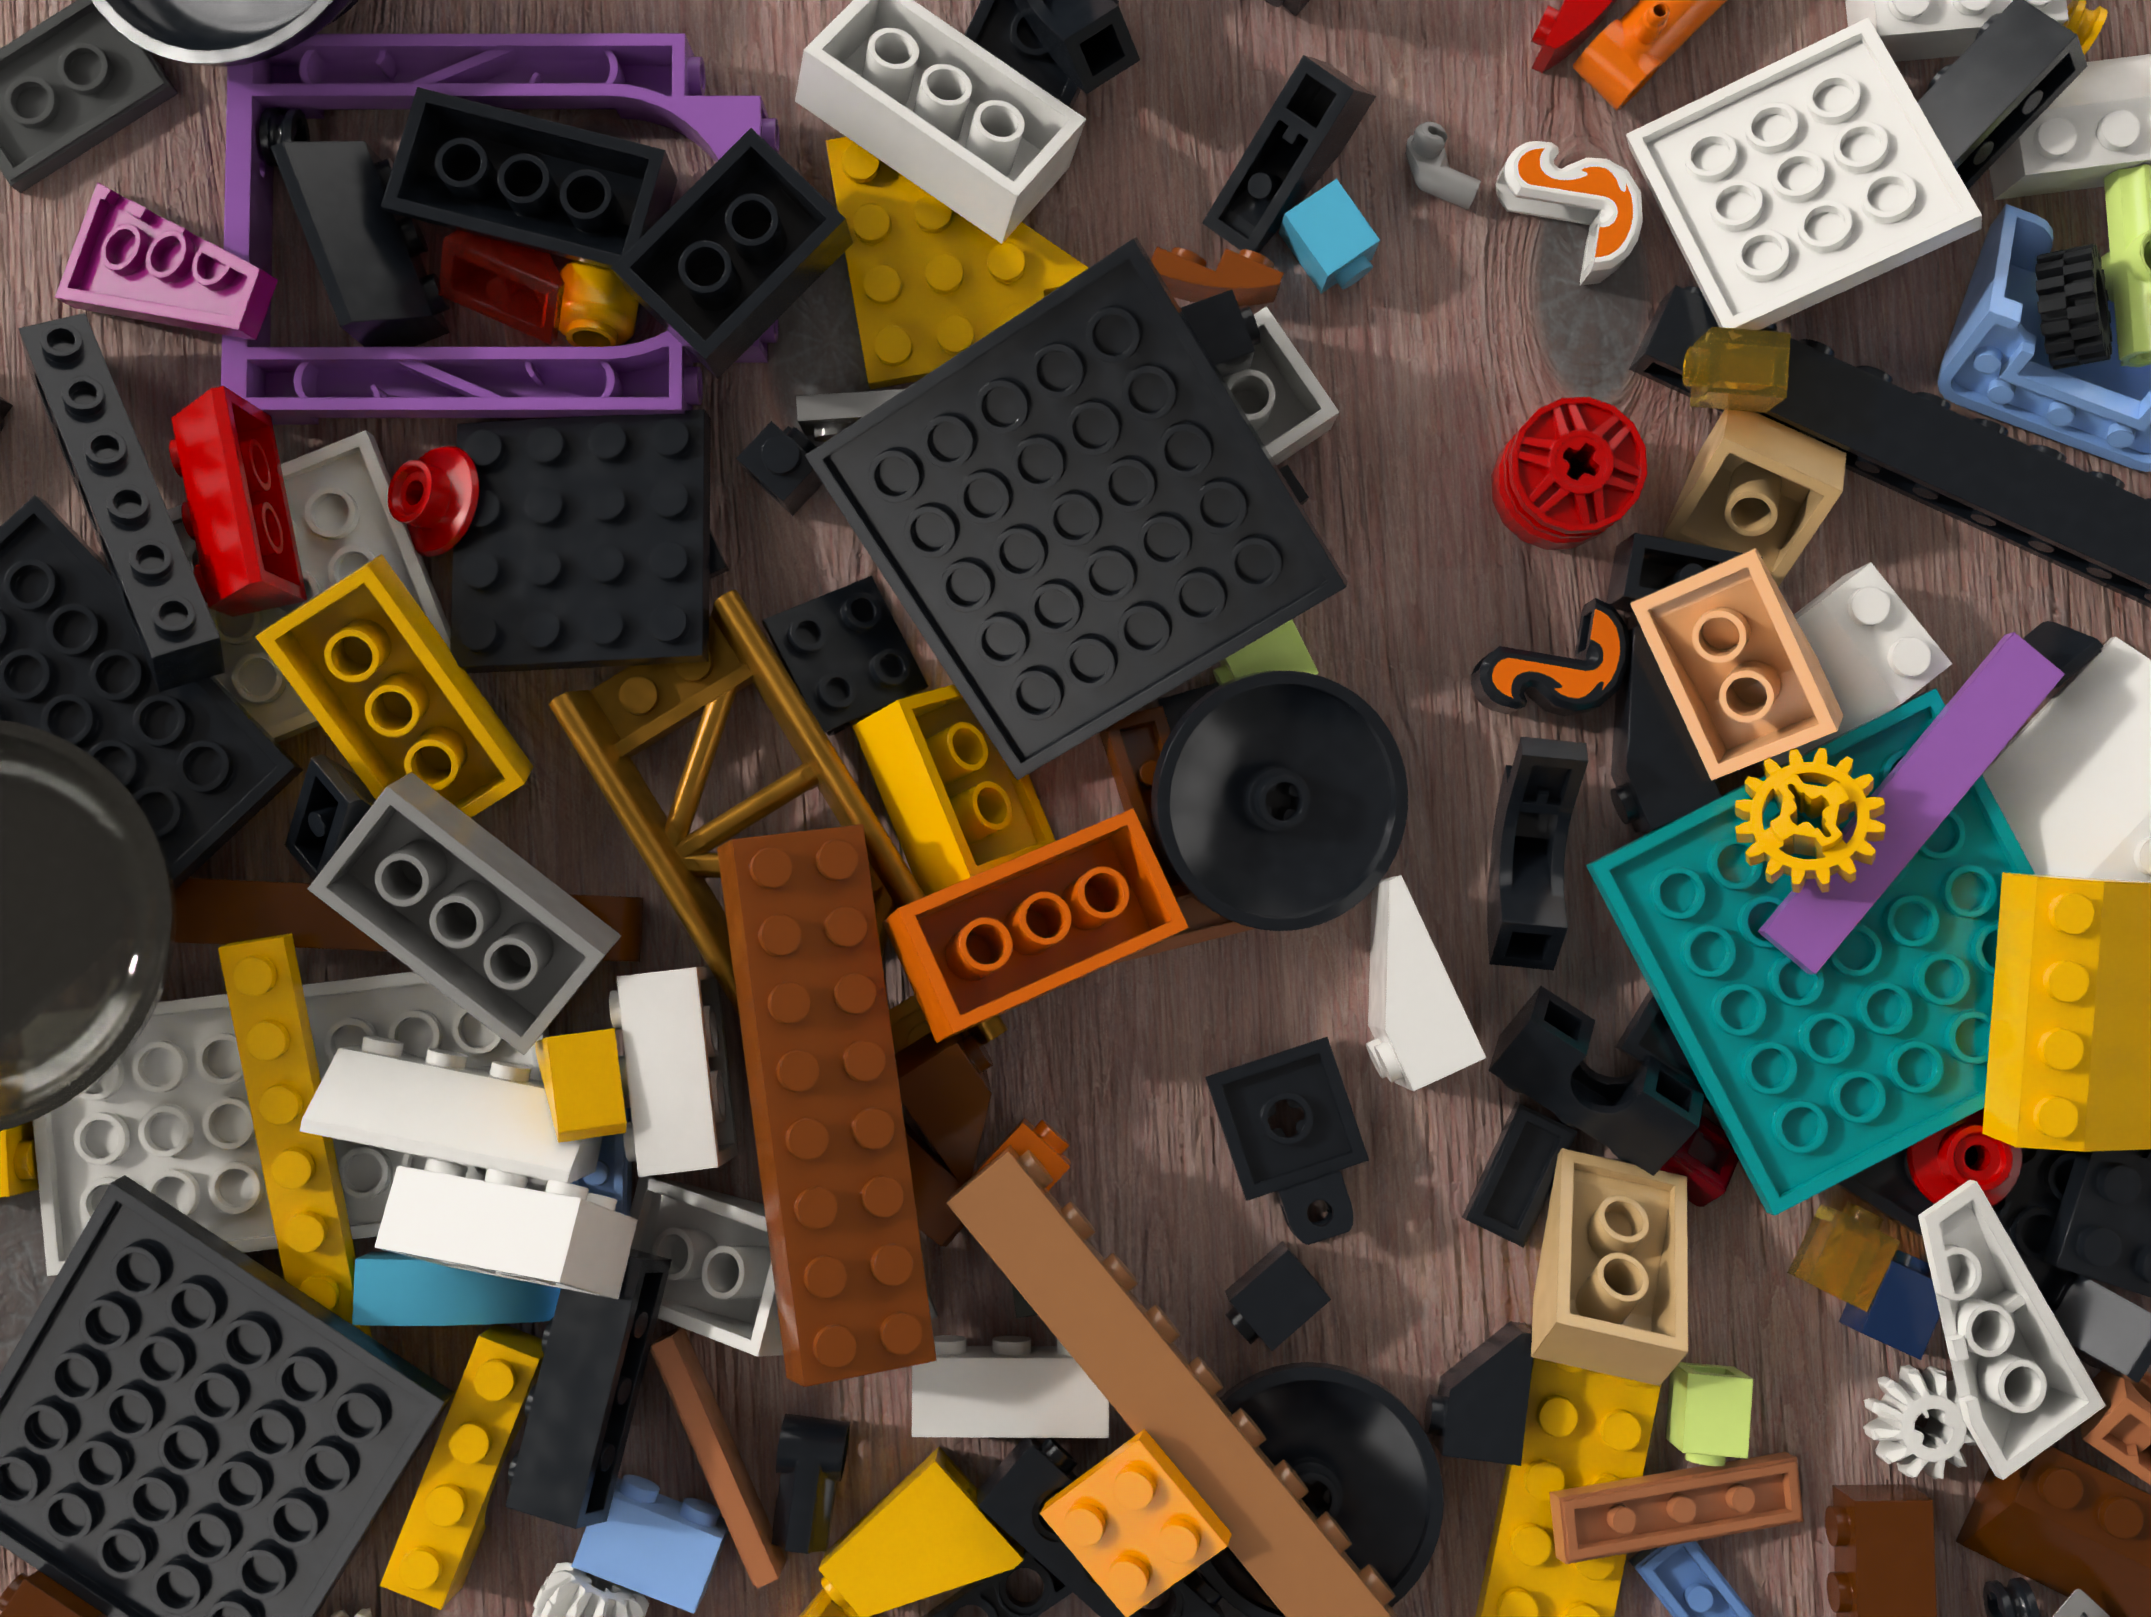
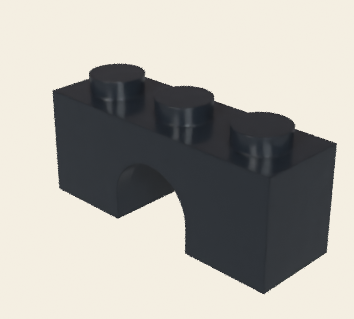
M1540 986L1499 1035L1488 1071L1499 1077L1511 1090L1524 1093L1554 1112L1566 1125L1579 1128L1609 1147L1612 1153L1619 1159L1628 1163H1634L1654 1176L1699 1128L1705 1094L1703 1089L1651 1055L1635 1072L1626 1076L1609 1077L1595 1072L1583 1060L1587 1056L1595 1020Z

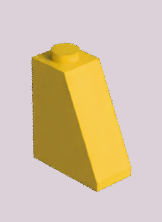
M938 1447L826 1550L818 1570L823 1574L821 1584L824 1590L839 1607L847 1609L851 1606L860 1617H870L1012 1570L1024 1560L1025 1548L978 1506L976 1495L978 1489L946 1453Z

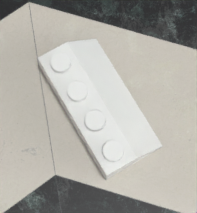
M2151 54L2086 62L2087 67L1989 168L1994 200L2104 187V177L2118 169L2132 168L2142 164L2151 165Z
M364 1036L362 1045L338 1048L302 1117L299 1130L300 1132L485 1169L499 1170L545 1181L555 1180L572 1183L596 1172L603 1138L601 1136L558 1143L543 1081L529 1079L531 1068L498 1061H492L490 1071L466 1066L467 1055L440 1049H428L426 1058L402 1054L403 1042L374 1036Z

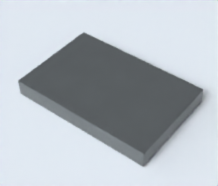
M76 0L0 48V170L10 186L22 193L174 97L178 92L152 52L130 41L115 29L97 10L91 0Z

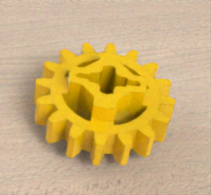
M1825 748L1818 749L1813 762H1803L1802 755L1798 749H1791L1789 765L1783 768L1768 758L1764 761L1765 781L1750 776L1744 781L1745 792L1753 800L1742 799L1736 800L1735 803L1736 816L1747 821L1735 827L1737 842L1753 843L1745 852L1746 862L1749 866H1753L1766 861L1768 863L1765 871L1766 881L1771 884L1777 881L1783 873L1791 876L1792 891L1800 893L1806 879H1815L1822 893L1829 892L1830 876L1836 873L1848 883H1852L1856 880L1855 860L1872 865L1875 861L1876 850L1867 841L1876 842L1884 840L1886 825L1877 820H1872L1884 814V798H1866L1873 789L1874 778L1871 774H1866L1853 779L1851 777L1853 759L1848 756L1841 760L1836 767L1827 764L1828 757ZM1805 782L1820 783V784H1824V785H1827V786L1823 787V786L1805 784ZM1774 797L1777 801V807L1781 811L1780 816L1770 821V827L1764 830L1763 816L1768 804ZM1797 809L1800 813L1804 812L1810 819L1822 815L1821 830L1819 828L1815 829L1809 822H1803L1797 826ZM1854 811L1857 825L1851 839L1846 844L1842 839L1843 834L1839 830L1838 825L1846 821L1849 813ZM1797 853L1814 856L1816 859H1801L1790 855Z

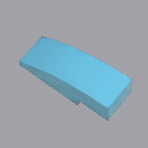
M369 1252L355 1259L352 1325L457 1326L550 1321L554 1317L561 1289L441 1266L393 1252Z

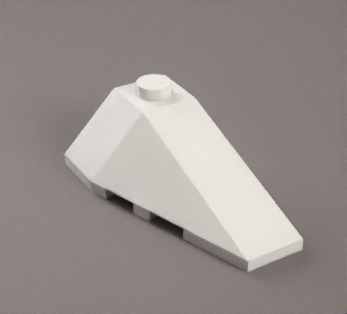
M1968 1180L1919 1214L1918 1218L1963 1421L1995 1476L2004 1480L2106 1405L1977 1181Z

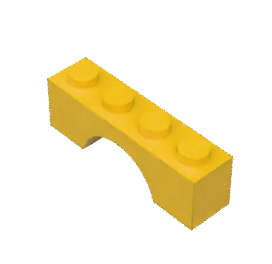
M495 1324L478 1336L380 1583L381 1587L442 1610L463 1587L486 1529L485 1515L494 1485L512 1443L526 1419V1400L530 1390L537 1383L544 1357L541 1338L505 1324Z

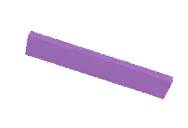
M2015 632L2004 635L1870 796L1884 798L1885 802L1884 814L1872 819L1886 825L1884 840L1876 842L1867 841L1876 850V858L1873 864H1864L1855 860L1856 880L1848 883L1838 873L1831 875L1829 892L1825 893L1820 891L1815 879H1806L1800 893L1791 891L1758 930V933L1807 974H1816L2065 673ZM1856 815L1853 816L1841 831L1843 834L1842 839L1846 844L1856 829Z

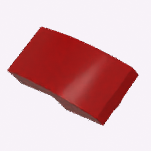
M1564 0L1559 10L1548 5L1531 39V42L1542 46L1532 69L1544 73L1575 51L1603 21L1616 0Z

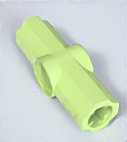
M2149 164L2118 169L2104 177L2110 251L2101 257L2102 269H2104L2105 289L2108 291V298L2114 302L2119 360H2121V366L2128 367L2151 365V165Z

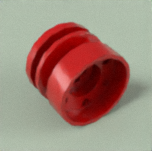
M1591 397L1561 398L1539 408L1499 452L1491 474L1492 502L1503 524L1521 541L1545 550L1573 549L1595 539L1608 527L1620 520L1639 499L1647 477L1646 447L1635 424L1614 405ZM1572 457L1582 463L1578 471L1581 476L1577 480L1567 475L1570 468L1568 461Z

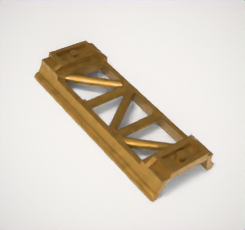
M736 589L723 594L714 602L711 616L709 617V662L629 666L591 690L568 691L549 702V707L738 1015L726 913L704 879L721 878L718 853L709 851L806 791H811L818 787L841 826L864 825L881 957L888 940V934L882 922L897 908L926 896ZM753 683L803 764L689 834L735 695L738 691ZM702 714L668 817H666L631 760V757ZM915 994L889 1010L895 1054L931 1032ZM1000 1015L963 1031L962 1034L966 1037L974 1032L982 1045L1006 1032L1008 1028Z

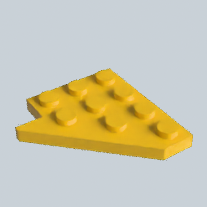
M841 137L825 140L837 209L846 218L853 244L845 251L870 390L920 380L1088 269L1083 263L1023 222L1001 244L849 138Z

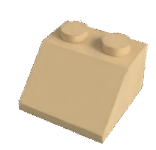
M1730 401L1696 457L1666 524L1663 537L1740 553L1756 548L1779 587L1842 494L1846 453Z

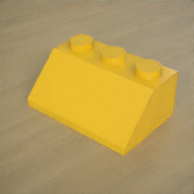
M955 684L898 699L852 725L912 874L926 896L1056 841L1029 775L1019 780L1015 778Z

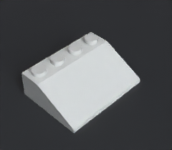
M2112 637L2103 645L2104 647L2101 648L2102 652L2082 667L2002 749L1982 773L2035 875L2151 882V659L2121 639Z

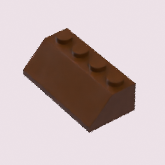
M2052 1445L2004 1480L1996 1477L1989 1467L1956 1539L1957 1543L2068 1598L2076 1589H2081L2110 1617H2151L2150 1493Z

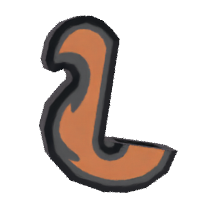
M1594 598L1583 606L1581 612L1575 659L1499 646L1482 658L1474 667L1471 674V687L1474 695L1484 707L1504 714L1515 712L1526 706L1527 700L1524 693L1544 711L1564 717L1596 709L1619 690L1628 667L1630 638L1627 625L1614 606Z

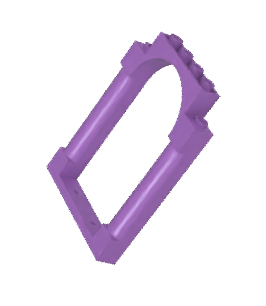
M685 33L316 34L290 50L269 59L246 65L227 66L224 250L272 276L274 166H269L265 162L259 137L260 119L266 108H277L282 116H285L289 109H300L305 114L306 119H324V110L411 109L416 89L420 87L502 109H616L621 119L652 122L684 135L702 148L715 163L750 128L779 154V124L777 118L768 117L761 96H704L706 88L704 60L702 57L694 56ZM270 302L257 340L222 334L221 386H225L270 415L273 425L319 424V418H562L602 415L685 414V410H693V405H701L703 400L702 371L700 367H693V363L701 362L669 331L641 342L606 347H270ZM778 319L734 363H768V343H777Z

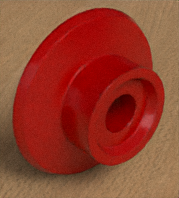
M443 446L428 451L418 460H410L404 463L394 474L388 489L389 511L397 521L407 524L413 545L418 554L427 557L441 555L453 548L467 532L473 520L479 497L478 473L472 458L459 447Z
M1984 1108L1907 1147V1163L1911 1177L1920 1192L1932 1203L1935 1204L1968 1180H1974L1978 1182L1993 1207L2006 1198L2016 1185L2023 1162L2022 1148L2014 1147L1982 1134ZM1973 1145L1977 1150L1978 1157L1975 1164L1968 1167L1964 1156L1966 1150Z

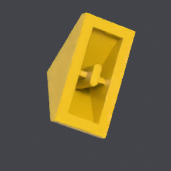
M615 1028L551 1036L535 1042V1052L558 1143L626 1133V1115Z

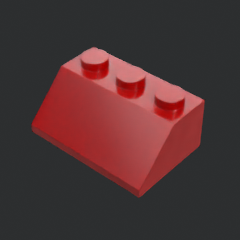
M225 386L210 388L171 417L175 439L169 442V453L173 467L184 481L187 502H183L181 506L182 520L188 535L196 542L200 564L195 565L194 576L204 600L208 603V608L232 617L308 601L272 418Z

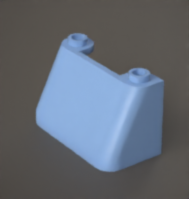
M2006 204L1990 225L1940 364L1938 376L1939 392L1945 399L1961 407L2128 468L2151 472V365L2143 367L2121 366V360H2119L2114 302L2109 300L2107 302L2111 315V359L2053 369V366L2049 363V354H2046L2044 346L2045 336H2042L2040 324L2042 321L2041 314L2038 313L2037 302H2039V296L2036 292L2035 282L2037 280L2035 273L2037 256L2050 253L2054 240L2053 229L2045 219L2038 215Z

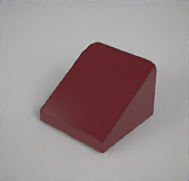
M1701 1114L1699 1128L1660 1170L1687 1176V1200L1698 1207H1704L1725 1194L1739 1159L1724 1130Z

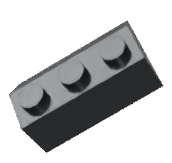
M365 141L281 142L271 146L340 327L364 347H415L450 333L442 313L450 309V303L435 273L427 275L420 254L428 252V247L417 221L412 218L385 212L381 208L393 168V161L390 158L381 160Z

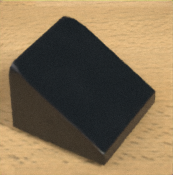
M2051 621L2040 623L2022 638L2065 673L2053 689L2060 687L2101 653V648L2104 647L2097 638Z

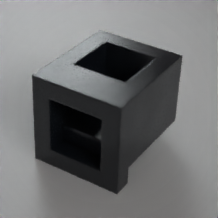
M771 421L736 458L745 472L792 516L823 484L805 457L807 453L817 447L795 427L791 429L788 426L782 431Z

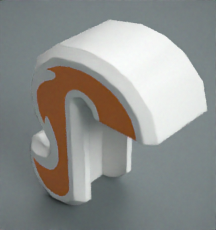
M1542 141L1522 144L1512 152L1498 175L1496 194L1500 203L1507 212L1590 225L1585 245L1580 285L1601 283L1622 265L1638 241L1643 223L1641 191L1628 170L1608 159L1585 158L1564 168H1558L1554 164V160L1559 154V147L1555 144Z

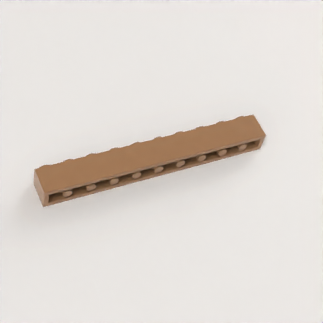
M1010 1145L949 1196L946 1204L1133 1432L1137 1435L1145 1429L1229 1529L1232 1533L1228 1543L1229 1549L1285 1617H1398L1388 1604L1395 1595L1384 1579L1371 1564L1366 1565L1362 1570L1356 1566L1345 1552L1352 1545V1542L1327 1511L1319 1518L1314 1515L1301 1499L1309 1490L1300 1477L1284 1459L1274 1466L1263 1453L1259 1445L1266 1438L1258 1426L1241 1407L1233 1414L1226 1408L1216 1395L1223 1388V1385L1213 1371L1199 1356L1189 1363L1173 1343L1181 1336L1177 1328L1156 1304L1147 1311L1130 1291L1138 1285L1135 1277L1116 1254L1112 1253L1104 1259L1088 1240L1096 1232L1073 1202L1070 1201L1062 1208L1045 1188L1053 1181V1178L1030 1150L1019 1156Z

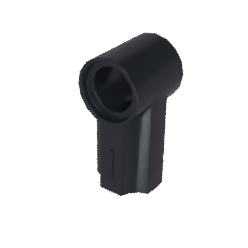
M785 1414L776 1458V1473H781L776 1500L771 1544L779 1546L785 1551L795 1553L826 1552L829 1545L837 1481L842 1480L846 1463L850 1422Z

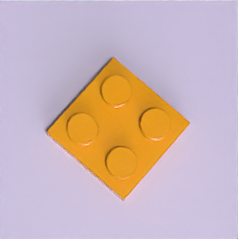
M1145 1429L1049 1499L1040 1512L1044 1520L1125 1617L1134 1614L1225 1549L1232 1535Z

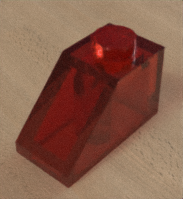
M459 230L444 238L438 295L550 345L557 340L565 283L549 253Z

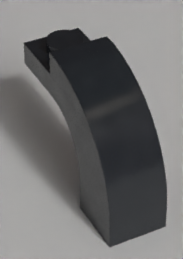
M1014 0L1027 23L1053 60L1086 94L1140 61L1121 10L1112 0Z
M1520 737L1513 765H1506L1495 814L1488 880L1487 934L1489 964L1554 971L1568 929L1564 896L1565 851L1572 812L1588 764L1586 743Z

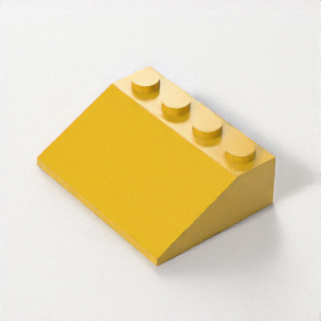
M2002 872L1982 1134L2018 1148L2080 1152L2151 1149V882Z

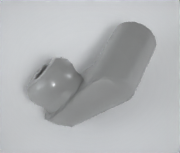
M1434 122L1421 123L1416 127L1414 134L1407 139L1405 152L1415 184L1425 193L1469 210L1481 180L1450 168L1444 148L1448 138L1446 131L1441 125Z

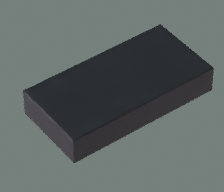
M1515 1102L1462 1218L1524 1248L1553 1186L1558 1153L1562 1148L1570 1150L1578 1131Z

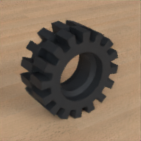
M2092 243L2037 256L2035 267L2037 276L2035 281L2036 292L2039 296L2037 306L2038 313L2041 314L2042 322L2040 327L2042 336H2045L2044 346L2046 354H2049L2050 365L2056 370L2110 360L2112 354V331L2110 328L2111 315L2107 302L2109 298L2108 291L2105 289L2104 269H2102V260L2096 244Z

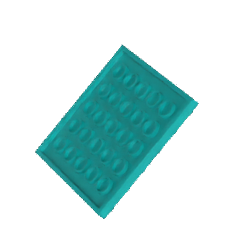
M1936 688L1925 691L1902 703L1892 711L1802 754L1803 762H1813L1819 748L1826 749L1827 764L1834 767L1845 757L1852 758L1853 770L1851 777L1853 779L1866 774H1871L1874 778L1873 789L1866 796L1868 798L1943 710L1945 704ZM1789 762L1781 765L1780 767L1783 768L1785 766H1788ZM1763 774L1757 778L1765 781L1766 775ZM1983 775L1977 779L1816 974H1807L1758 933V930L1792 891L1791 876L1784 873L1773 884L1767 882L1765 871L1768 863L1766 861L1753 866H1749L1746 862L1745 852L1753 843L1737 842L1735 832L1736 826L1747 822L1736 816V800H1753L1745 792V784L1586 865L1764 1209L1771 1215H1778L1984 1108L2002 872L2035 873ZM1805 782V784H1811V785H1817V786H1823V787L1827 786V785L1820 784V783ZM1774 797L1768 804L1763 816L1764 830L1770 827V821L1780 816L1781 811L1778 809L1777 801ZM1797 809V826L1803 822H1809L1815 829L1819 828L1821 830L1822 815L1810 819L1804 812L1800 813ZM1854 811L1849 813L1848 819L1838 825L1840 831H1842L1843 828L1848 824V822L1853 818V816L1855 815ZM1797 853L1790 855L1801 859H1816L1814 856Z

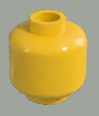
M574 260L566 264L559 273L553 308V321L560 332L566 336L569 344L574 347L618 346L627 342L635 332L639 302L624 288L612 269Z

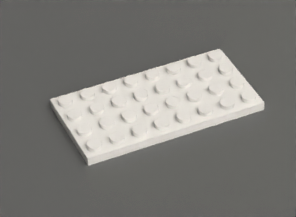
M415 971L302 985L321 1081L338 1048L362 1045L364 1036L381 1037L403 1042L402 1054L426 1058L428 1049H440L465 1054L468 1056L466 1066L488 1071L491 1069L492 1061L526 1066L531 1068L529 1079L543 1081L535 1052V1043L525 1055L521 1054ZM227 994L41 1016L24 1032L47 1276L59 1274L109 1185L124 1175L242 1253L278 1249ZM548 1028L544 1031V1033L539 1037L537 1041L549 1037ZM333 1138L352 1239L377 1237L397 1166L424 1170L427 1159L435 1158ZM455 1163L468 1167L467 1171L486 1175L487 1169ZM527 1177V1182L547 1186L548 1181Z

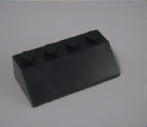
M417 87L381 208L385 212L611 269L669 210L678 180L666 150Z

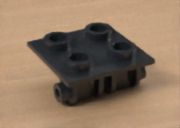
M872 576L762 621L789 676L828 736L845 730L851 725L850 722L929 687Z

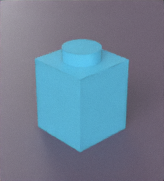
M1337 178L1286 212L1279 230V235L1321 294L1336 283L1339 284L1341 289H1346L1369 273L1373 268L1370 260H1372L1380 242L1376 233Z

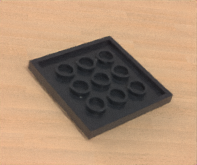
M705 409L685 410V414L579 416L457 424L456 447L464 450L472 458L479 479L478 504L473 520L467 532L453 547L450 651L460 668L469 674L709 662L711 418Z

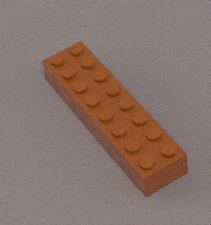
M864 825L731 839L717 847L786 1378L803 1387L937 1361Z

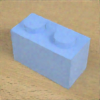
M624 1475L622 1479L617 1478L607 1521L586 1526L571 1567L694 1614L706 1593L729 1532L724 1518L719 1517L720 1510L716 1506L700 1499L685 1498L683 1502L659 1494L660 1487L656 1483L640 1476Z

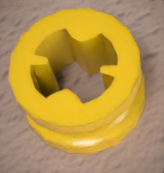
M2072 0L2067 6L2069 20L2063 26L2078 35L2085 55L2100 33L2107 18L2108 10L2101 6L2095 10H2089L2086 8V0Z

